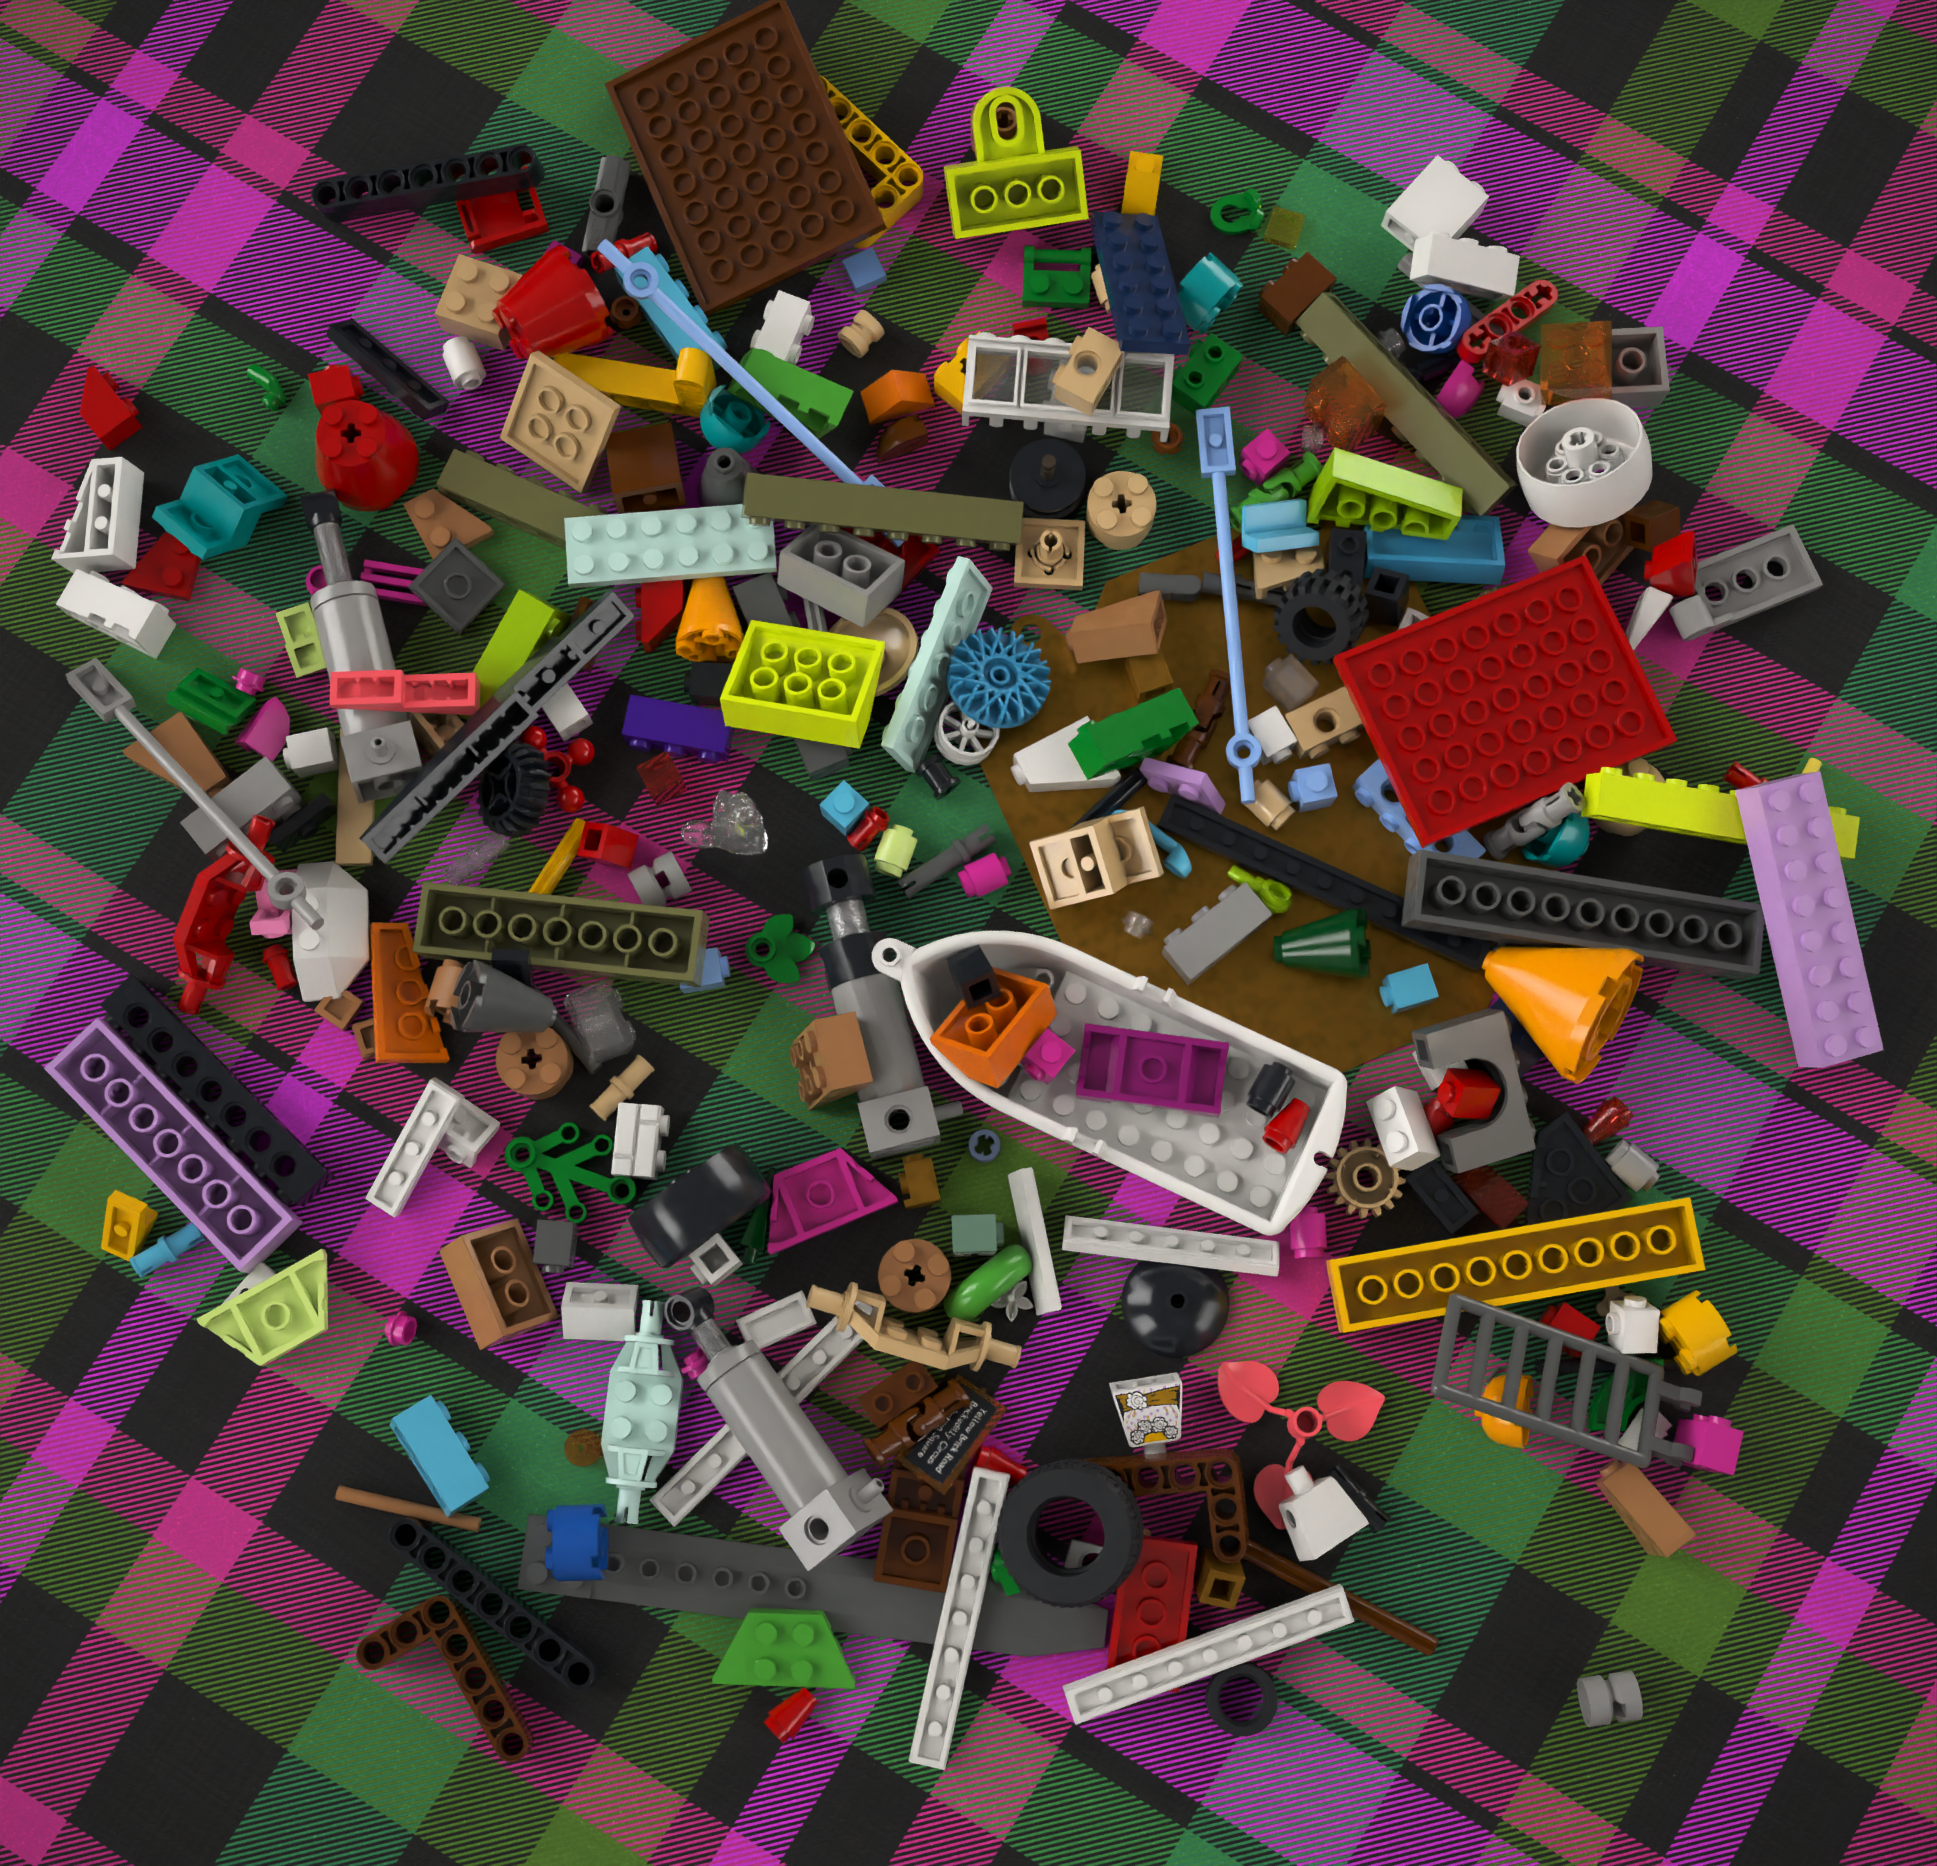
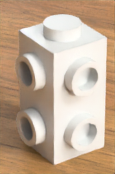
M779 290L775 300L768 301L763 315L764 325L761 330L757 329L755 331L750 348L764 349L775 357L796 365L802 351L800 342L803 335L808 336L810 334L815 317L812 316L809 301Z

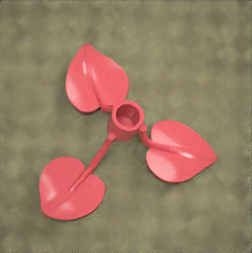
M1255 1361L1223 1362L1218 1371L1220 1398L1226 1410L1234 1418L1246 1423H1255L1262 1417L1264 1410L1288 1418L1287 1428L1289 1433L1296 1438V1443L1286 1461L1285 1468L1279 1464H1271L1264 1467L1257 1474L1253 1485V1493L1257 1505L1276 1529L1283 1530L1286 1526L1279 1510V1504L1294 1494L1284 1475L1293 1470L1292 1465L1301 1447L1305 1444V1440L1316 1435L1322 1427V1422L1325 1420L1327 1430L1334 1438L1345 1442L1359 1440L1373 1427L1378 1412L1385 1401V1396L1361 1383L1337 1381L1325 1386L1317 1396V1405L1323 1414H1319L1312 1407H1302L1293 1412L1291 1409H1282L1270 1405L1278 1396L1279 1384L1274 1372L1266 1365ZM1307 1471L1311 1480L1313 1481L1311 1474Z

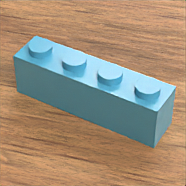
M647 246L628 258L632 263L646 262L653 266L659 278L658 288L724 350L728 348L719 332L715 331L712 333L707 327L708 319L698 305L693 307L687 300L689 293L679 279L673 281L668 274L670 268L661 254L655 256ZM615 267L614 269L616 272L618 282L624 289V274L617 267ZM636 277L634 284L639 288H643L647 285V281L644 277ZM649 298L644 300L635 299L638 306H641L640 311L643 312V316L677 362L680 349L689 347L704 351ZM711 357L713 369L715 371L721 366Z

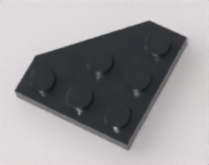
M1567 1111L1561 1113L1536 1132L1534 1139L1536 1149L1533 1150L1524 1226L1614 1211L1632 1199Z

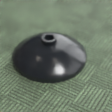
M1141 1260L1129 1273L1122 1291V1314L1131 1335L1146 1349L1166 1357L1190 1356L1207 1348L1222 1332L1229 1314L1228 1289L1218 1269ZM1173 1295H1180L1183 1298L1184 1304L1181 1308H1174L1171 1305V1297Z

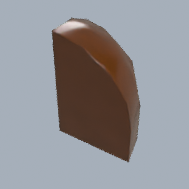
M918 413L899 419L886 427L879 437L876 455L878 464L929 445L928 431L923 420L919 421Z

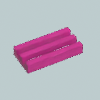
M364 559V572H361L360 579L368 583L408 589V586L413 581L375 575L372 572L416 578L424 569ZM376 588L378 599L427 607L414 594Z

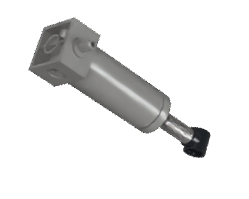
M329 489L300 496L308 529L315 535L327 583L326 587L316 591L311 596L310 604L329 681L331 679V672L396 670L376 588L372 583L352 581L340 532L343 521L335 490ZM336 709L343 736H340L350 780L359 804L398 795L423 768L416 738L407 712Z

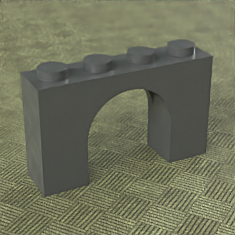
M1487 1008L1411 1031L1419 1066L1434 1070L1475 1058L1485 1066L1491 1079L1501 1089L1489 1119H1477L1470 1124L1435 1134L1443 1169L1459 1174L1536 1149L1533 1139L1536 1131L1533 1122L1528 1117L1526 1108L1528 1096L1520 1082L1518 1074L1520 1062L1517 1053L1512 1048L1510 1039L1512 1027L1504 1011Z

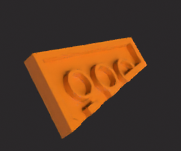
M372 922L370 925L376 1063H447L450 1058L441 1040V1029L437 1017H432L424 1011L429 990L427 984H424L419 968L421 964L418 955L412 952L414 942L408 923Z

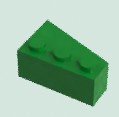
M1176 688L1123 712L1114 713L1102 721L1096 722L1091 720L1077 729L1078 735L1068 743V746L1087 780L1141 763L1145 757L1153 759L1161 756L1196 727L1199 722L1180 688Z

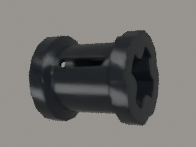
M940 754L927 759L915 771L916 775L923 777L934 791L933 797L936 800L947 796L961 783V780L958 777H953L942 763L943 757Z

